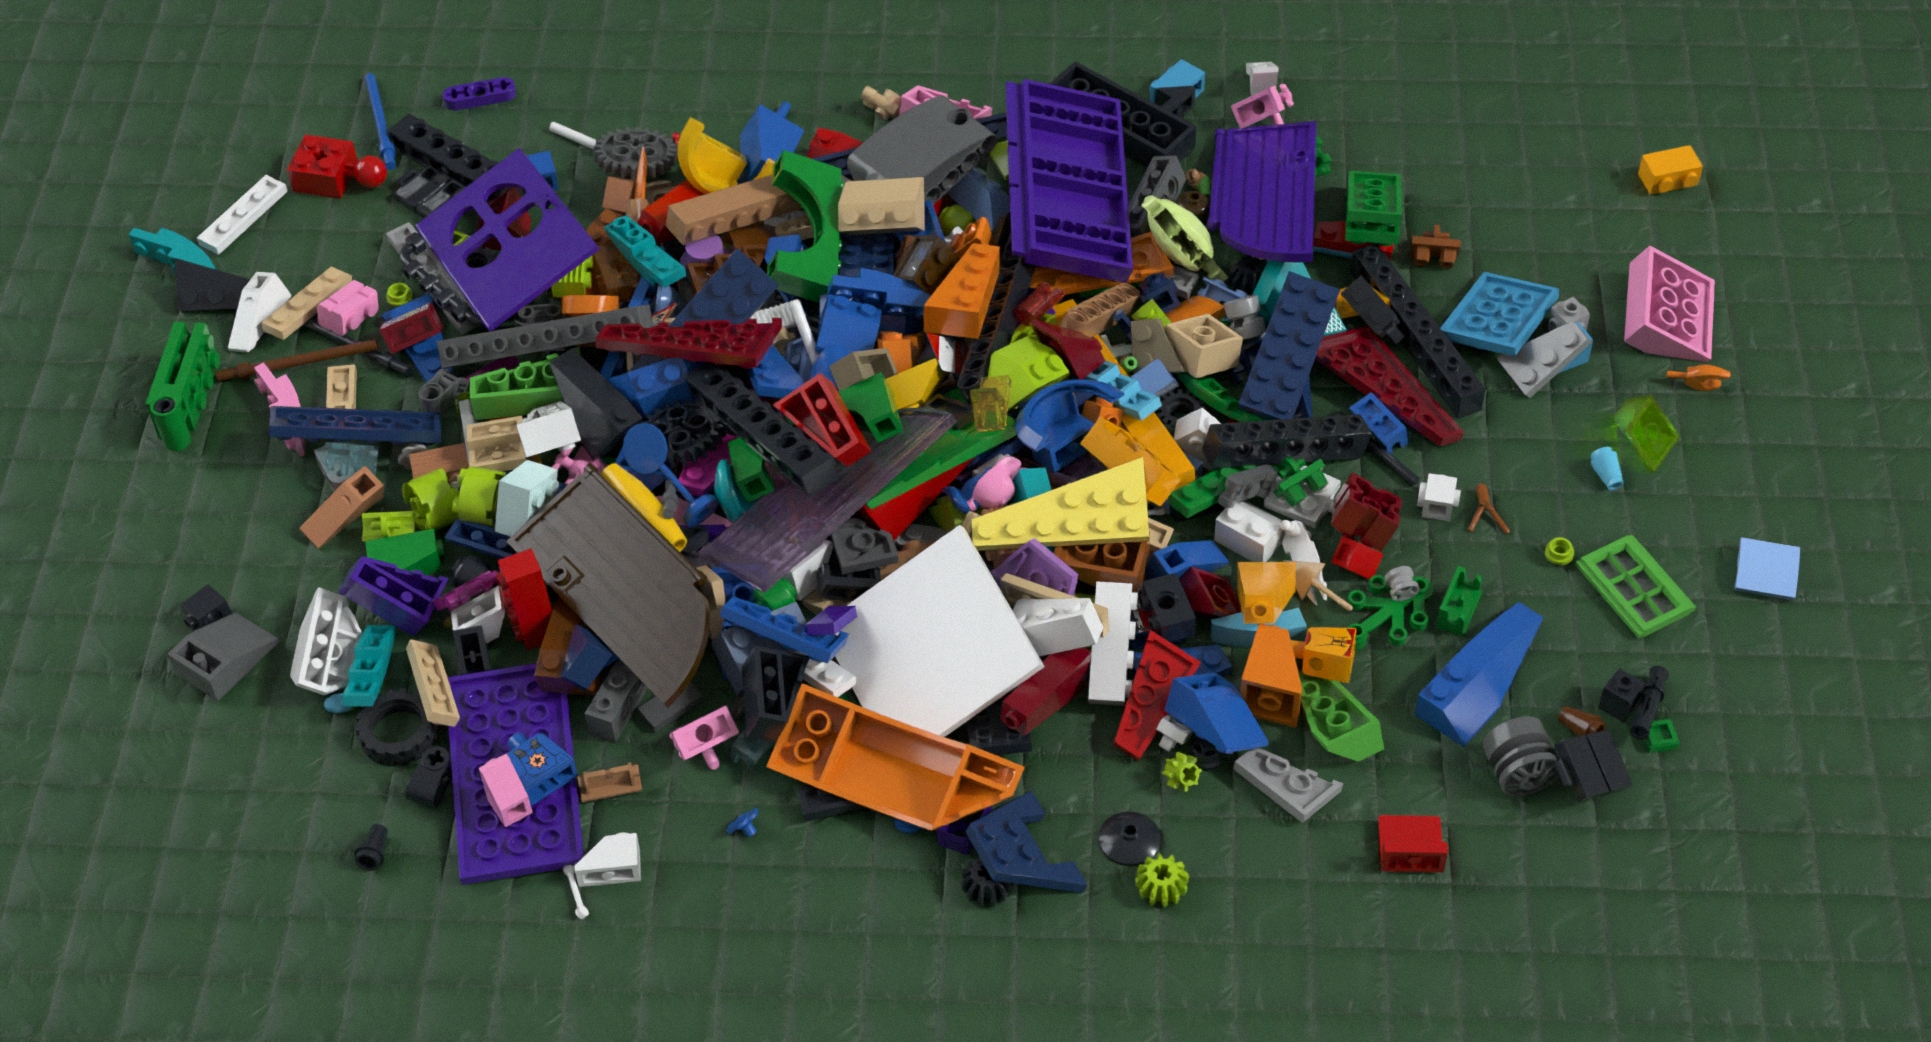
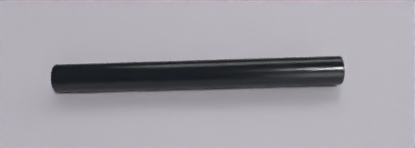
M1338 412L1335 416H1343L1344 414ZM1370 437L1366 448L1407 483L1415 486L1420 478Z

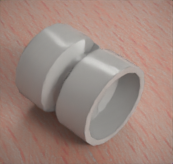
M1257 295L1224 303L1227 319L1232 320V324L1229 326L1230 329L1243 337V339L1255 337L1266 332L1264 319L1258 316L1261 308Z

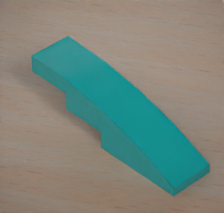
M367 625L354 648L355 660L348 671L349 683L342 694L343 706H373L382 686L396 635L395 625Z

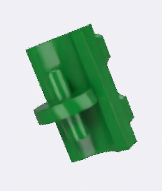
M1290 456L1286 457L1282 461L1284 469L1280 470L1278 474L1281 479L1287 476L1289 478L1279 483L1278 489L1274 490L1273 493L1277 499L1283 496L1291 507L1296 506L1307 497L1300 485L1306 482L1313 494L1327 486L1328 482L1322 472L1325 464L1319 459L1303 470H1300V468L1306 465L1303 458L1295 461Z

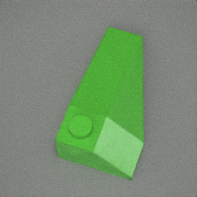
M1302 670L1298 671L1302 686L1301 703L1312 736L1328 752L1359 762L1384 750L1380 721L1338 681L1305 675Z

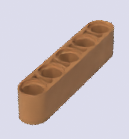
M1120 283L1070 308L1060 327L1079 331L1091 338L1117 324L1112 314L1120 308L1129 318L1140 297V292L1132 285Z

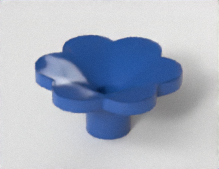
M753 808L739 816L737 820L727 826V833L730 834L741 829L747 838L755 834L757 830L751 822L758 815L759 810Z

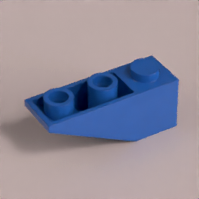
M1214 540L1180 542L1153 552L1147 564L1145 574L1150 580L1176 573L1179 579L1191 566L1212 572L1228 565L1229 561Z

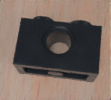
M1173 573L1142 581V594H1139L1138 598L1142 611L1148 612L1150 630L1169 642L1194 636L1196 617L1177 574Z

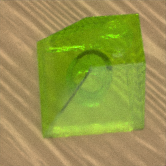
M1651 394L1626 399L1613 416L1620 430L1650 473H1654L1680 438Z

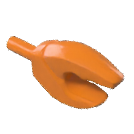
M1704 364L1687 367V372L1667 371L1666 377L1685 379V385L1695 390L1711 391L1721 386V381L1718 379H1729L1731 373L1720 367Z

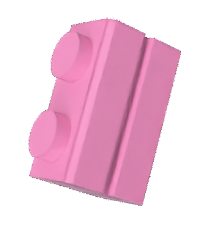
M353 280L317 306L319 325L327 330H332L333 333L340 336L356 329L361 322L368 317H373L377 313L379 306L376 290L368 286L364 287L362 283Z

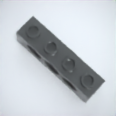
M1156 156L1152 158L1128 205L1131 238L1151 232L1147 217L1148 211L1141 205L1147 196L1153 195L1158 199H1167L1175 203L1187 179L1176 156Z

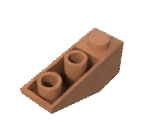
M366 466L362 467L343 482L299 530L320 549L361 516L362 513L382 499L384 485Z

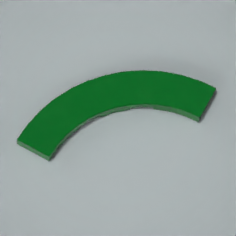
M1187 371L1175 373L1179 380L1193 394L1219 412L1239 422L1268 421L1237 409L1240 400L1229 396L1228 390L1213 378L1208 379L1206 376L1195 378Z

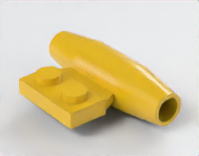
M616 463L608 465L601 472V475L679 552L682 551L687 544V539L674 518H664L661 502L640 480Z

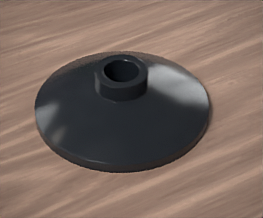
M1121 812L1111 816L1102 825L1099 833V844L1106 857L1124 866L1144 864L1147 856L1153 858L1156 855L1161 842L1160 831L1155 822L1138 812ZM1126 832H1134L1135 834L1127 835Z

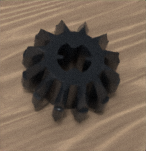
M1250 255L1246 257L1238 256L1229 266L1228 285L1233 287V291L1241 290L1252 296L1268 260L1251 257Z
M978 857V862L969 859L967 863L968 868H964L961 873V879L963 880L961 882V889L963 893H967L969 902L978 900L980 908L985 902H990L993 908L996 905V900L1005 902L1007 893H1012L1013 883L993 880L980 857Z

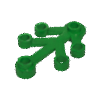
M1374 575L1370 578L1368 588L1372 594L1390 593L1391 587L1386 585L1383 576ZM1413 577V581H1416L1420 588L1418 594L1408 600L1399 602L1394 601L1392 598L1366 597L1360 590L1351 591L1348 595L1347 603L1353 607V610H1360L1362 608L1380 609L1361 624L1354 623L1347 627L1357 628L1356 634L1359 635H1356L1355 650L1364 648L1367 643L1368 634L1391 617L1392 628L1389 632V642L1394 646L1404 645L1407 639V631L1404 628V607L1410 603H1413L1410 627L1416 631L1424 630L1428 623V615L1425 613V602L1433 595L1432 583L1424 577ZM1378 583V584H1380V585H1382V586L1377 587V586H1375V585H1373V584ZM1356 598H1357V599H1359V600H1361V601L1356 602V601H1353L1352 599H1356ZM1416 619H1420V620H1422L1423 622H1420V623H1419V622H1416L1415 620H1416ZM1398 634V635H1401L1402 637H1401V638H1396V637H1394L1393 635Z

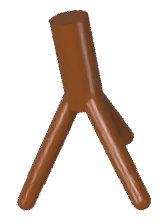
M1485 484L1477 485L1476 493L1479 506L1471 520L1468 531L1472 532L1482 512L1488 511L1504 533L1508 534L1510 530L1490 504L1487 486Z

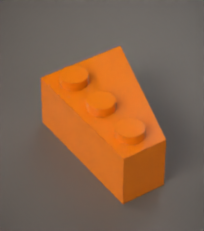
M894 330L879 331L873 349L888 348L897 374L919 365L917 360L926 347L925 333L902 334L894 332Z

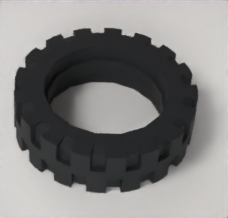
M400 688L399 691L389 689L385 691V694H378L373 706L362 707L363 711L357 715L358 724L355 725L361 748L368 758L372 757L374 762L378 764L383 762L390 767H395V764L400 763L401 766L408 765L409 761L421 759L422 754L432 747V743L436 742L438 738L437 730H439V725L427 721L418 691L413 690V692H409L406 688ZM407 711L416 714L422 720L418 731L409 739L399 743L382 742L373 736V731L378 722L385 716L395 712Z

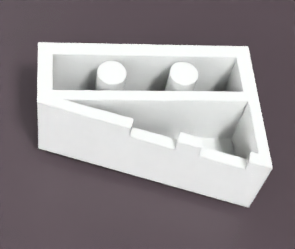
M561 401L533 409L527 415V418H523L522 422L517 424L526 457L558 448L559 451L568 450L575 447L574 442L581 440L572 409Z

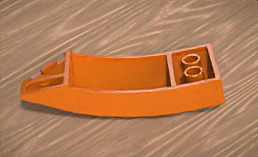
M803 683L797 694L789 721L779 736L766 766L771 770L825 792L931 831L1013 797L1025 768L969 744L966 745L897 721Z

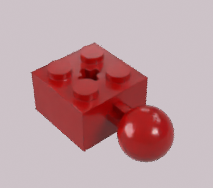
M305 134L287 168V173L293 192L341 199L352 176L355 177L361 186L376 188L385 181L387 168L385 163L376 156H364L358 160L353 141Z

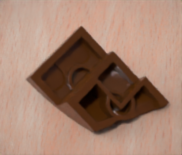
M759 221L724 232L723 242L729 243V254H732L737 248L741 250L742 245H766L767 247L769 238L777 237L772 225Z
M742 245L741 251L760 267L767 247L766 245ZM714 254V259L711 263H687L685 272L694 297L732 254Z

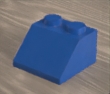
M828 294L819 320L815 351L821 352L825 347L834 344L846 347L850 353L873 350L880 325L881 309L875 308L870 304L851 301L843 296Z

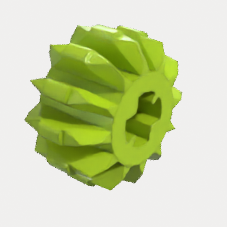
M1159 852L1156 860L1147 856L1145 865H1139L1137 869L1138 876L1135 880V885L1137 889H1140L1141 899L1150 898L1149 903L1151 906L1157 901L1161 902L1164 908L1167 906L1168 901L1177 904L1180 896H1185L1187 892L1189 875L1184 871L1183 861L1174 863L1175 858L1173 855L1168 859H1163Z

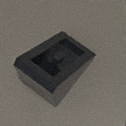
M482 625L453 630L461 675L492 671L489 649Z

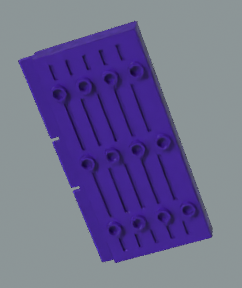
M1023 79L1021 84L1005 82L1012 254L1024 257V263L1126 283L1133 271L1120 100Z

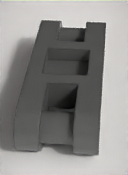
M1262 465L1228 475L1224 484L1226 489L1221 492L1218 503L1223 507L1233 508L1236 502L1256 496L1268 497L1271 491L1270 483L1276 479L1278 470L1270 465Z

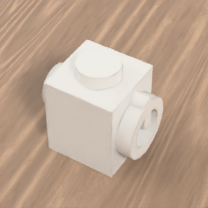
M1429 473L1427 483L1421 482L1417 506L1423 507L1421 517L1450 522L1452 506L1458 507L1461 490L1455 489L1457 478Z

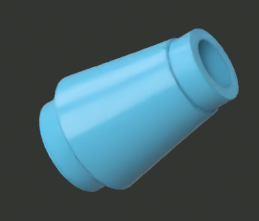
M1602 447L1594 451L1590 455V465L1607 486L1608 490H1616L1623 486L1624 482L1617 453L1612 451L1611 447Z

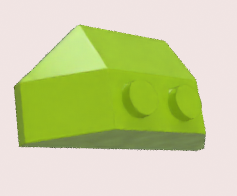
M1026 336L995 351L991 355L988 383L986 384L985 392L999 412L1003 414L1030 400L1044 388L1067 381L1070 372L1053 349Z

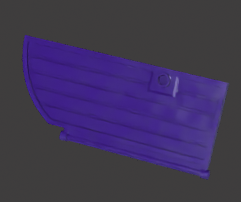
M1316 121L1228 129V131L1217 129L1215 131L1216 141L1207 228L1210 231H1215L1217 227H1220L1221 239L1225 243L1250 256L1279 262H1313Z

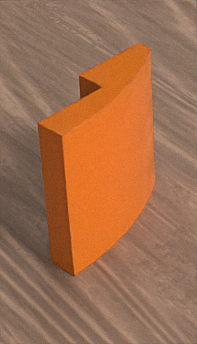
M1192 296L1180 303V306L1164 313L1172 323L1209 314L1217 320L1226 315L1223 305L1204 296Z

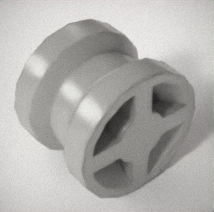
M1409 566L1394 568L1384 577L1386 585L1391 587L1390 595L1394 601L1408 600L1419 592L1418 583L1413 581L1414 573Z

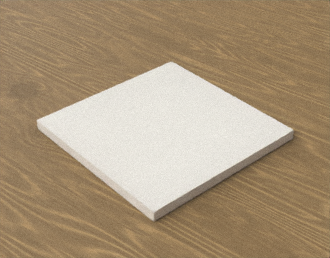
M961 525L847 605L856 606L857 617L840 630L849 633L846 645L835 655L840 666L855 676L856 685L852 688L863 708L942 737L947 736L1045 667L969 535Z

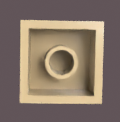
M1205 314L1166 324V335L1172 340L1176 348L1174 350L1180 362L1184 363L1186 371L1191 376L1202 378L1205 375L1224 372L1227 369L1238 367L1243 337L1211 315Z

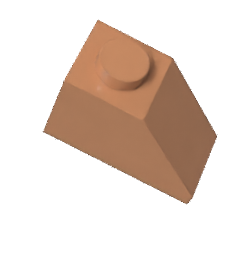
M608 177L602 207L625 216L626 202L633 199L636 180Z

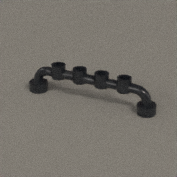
M414 232L406 237V245L402 247L399 253L400 262L404 266L402 268L404 276L409 281L418 278L420 280L418 286L425 295L434 292L436 294L434 296L435 302L442 310L450 306L453 309L451 310V315L458 324L467 321L474 326L486 327L466 302L462 303L458 300L450 288L443 287L434 274H428L419 261L410 258L411 253L418 256L427 249L421 236Z

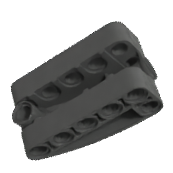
M939 95L911 108L882 127L852 152L847 160V167L854 181L923 177L924 202L931 199L934 205L994 149L997 144V136L975 120L968 109L959 108L945 96Z

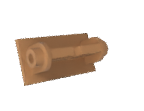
M631 762L628 765L610 768V770L606 771L604 769L588 773L583 771V775L577 776L582 802L643 791L638 764L632 765Z

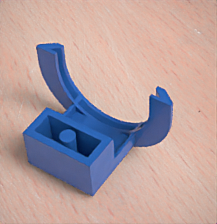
M1069 380L1048 386L1035 394L1019 412L1015 423L1017 436L1022 443L1031 448L1034 460L1055 473L1088 452L1080 443L1094 424L1079 414L1074 392L1095 394L1110 403L1124 396V392L1110 384L1093 380Z

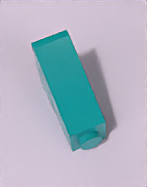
M1268 260L1253 292V295L1258 296L1261 308L1258 316L1263 317L1265 327L1269 325L1288 272L1291 271L1310 278L1303 262Z

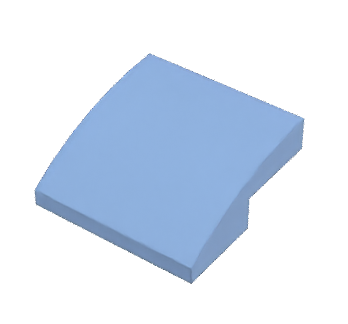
M1741 537L1734 591L1793 601L1797 589L1800 547Z

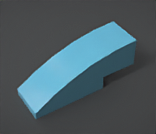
M1299 608L1281 612L1275 623H1262L1287 629L1291 640L1305 641L1307 625ZM1242 612L1211 620V641L1228 646L1251 648L1259 623L1244 624Z

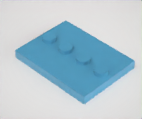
M1483 272L1440 329L1449 341L1515 357L1559 298V288Z

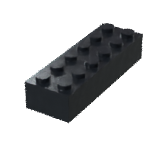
M1076 61L1049 83L1055 86L1119 99L1124 155L1146 167L1149 166L1152 158L1156 156H1176L1180 163L1195 149L1196 125Z

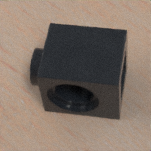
M209 584L180 604L185 615L182 619L191 631L198 630L231 615L226 599Z
M1619 668L1604 686L1598 708L1625 723L1639 705L1645 683Z

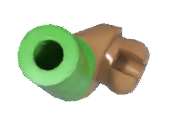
M1196 169L1188 170L1185 174L1187 183L1198 190L1199 193L1204 194L1210 202L1212 189L1210 178Z
M1130 354L1123 355L1119 362L1127 375L1138 364L1137 360L1130 356Z

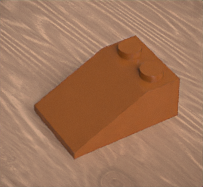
M1150 532L1149 541L1056 546L1054 554L1078 574V579L1094 587H1096V581L1132 584V592L1138 593L1139 596L1150 556Z

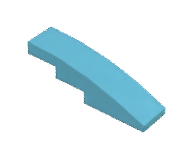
M1105 360L1104 363L1082 379L1104 382L1124 392L1125 395L1113 402V406L1123 409L1124 413L1140 421L1162 406L1159 396L1141 390L1138 380L1120 374L1117 364Z

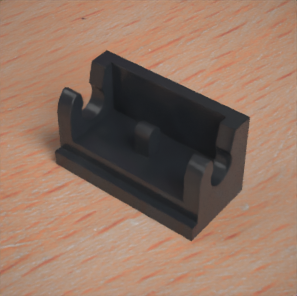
M822 563V568L818 567L816 571L819 599L854 601L881 581L879 567L872 568V571L842 574L841 571L830 570L828 563Z

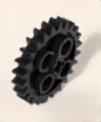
M689 398L686 399L684 404H680L678 400L675 401L674 406L665 403V409L655 408V415L647 414V421L639 422V424H652L661 430L668 448L664 464L670 463L671 468H674L677 463H681L685 467L689 460L697 463V457L699 456L707 458L706 452H715V445H722L721 438L726 437L725 430L727 427L697 401L691 403Z

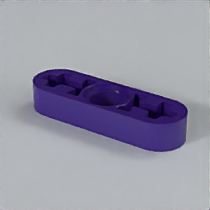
M508 77L451 86L443 92L445 107L453 111L507 102L516 96L514 81ZM477 92H485L482 96H474Z

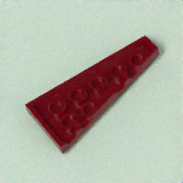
M772 318V323H757V319H746V322L740 324H731L728 320L686 321L682 327H669L668 322L658 323V326L643 328L639 323L605 325L596 337V348L607 349L611 352H633L636 355L649 354L662 358H681L690 362L705 361L713 362L716 365H737L746 369L757 368L782 329V318Z
M1369 326L1322 338L1315 357L1316 361L1365 395L1372 392L1392 414L1438 446L1462 439L1464 431Z

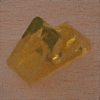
M1008 375L981 377L980 389L971 390L970 396L976 430L978 432L1005 430L1012 382Z

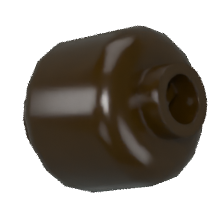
M1197 191L1181 194L1176 204L1193 213L1205 225L1208 221L1210 209L1208 198Z

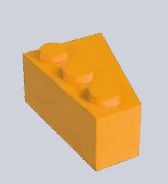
M1101 416L1080 443L1104 463L1103 465L1108 470L1143 457L1147 504L1151 501L1162 506L1181 481V478L1137 437Z

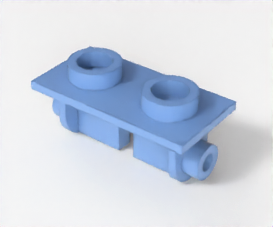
M1205 277L1203 281L1206 288H1201L1197 296L1210 298L1220 304L1221 302L1226 303L1249 296L1241 290L1234 292L1228 289L1227 285L1214 278L1211 281Z

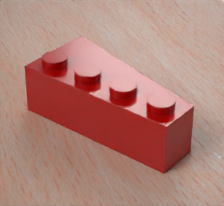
M531 548L498 560L500 573L496 574L502 590V597L507 607L506 611L512 624L513 634L517 642L523 641L526 651L542 645L552 615L543 575Z

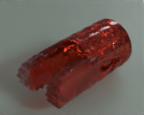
M1044 282L1015 308L1016 317L1023 325L1031 327L1029 322L1033 319L1039 320L1063 298V290L1055 288L1050 292V285Z

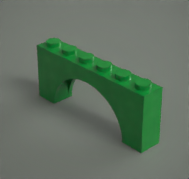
M783 150L773 165L772 186L788 193L803 207L813 227L814 243L811 248L800 252L778 250L767 266V274L779 284L776 290L819 303V296L828 294V284L833 275H838L841 267V260H838V254L842 245V241L839 240L838 204L844 181L841 180L840 168Z
M882 372L838 391L859 430L871 433L877 443L904 431L893 392ZM785 416L789 424L793 428L797 426L794 422H792V420ZM798 427L804 434L805 438H807L808 440L812 439L806 432H804L800 427ZM740 438L728 442L735 482L747 502L749 503L773 492L774 481L778 471Z

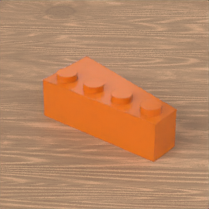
M974 243L970 246L924 304V332L979 339L999 275L1000 247Z

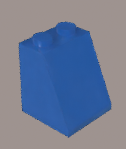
M759 104L740 134V150L745 155L747 161L742 171L743 183L755 179L768 158L776 162L783 150L794 153L804 129Z

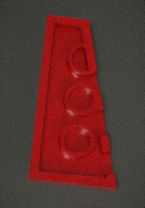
M1150 631L1113 742V746L1139 761L1157 733V727L1161 719L1169 714L1164 709L1173 678L1192 676L1201 664L1200 661L1153 631Z

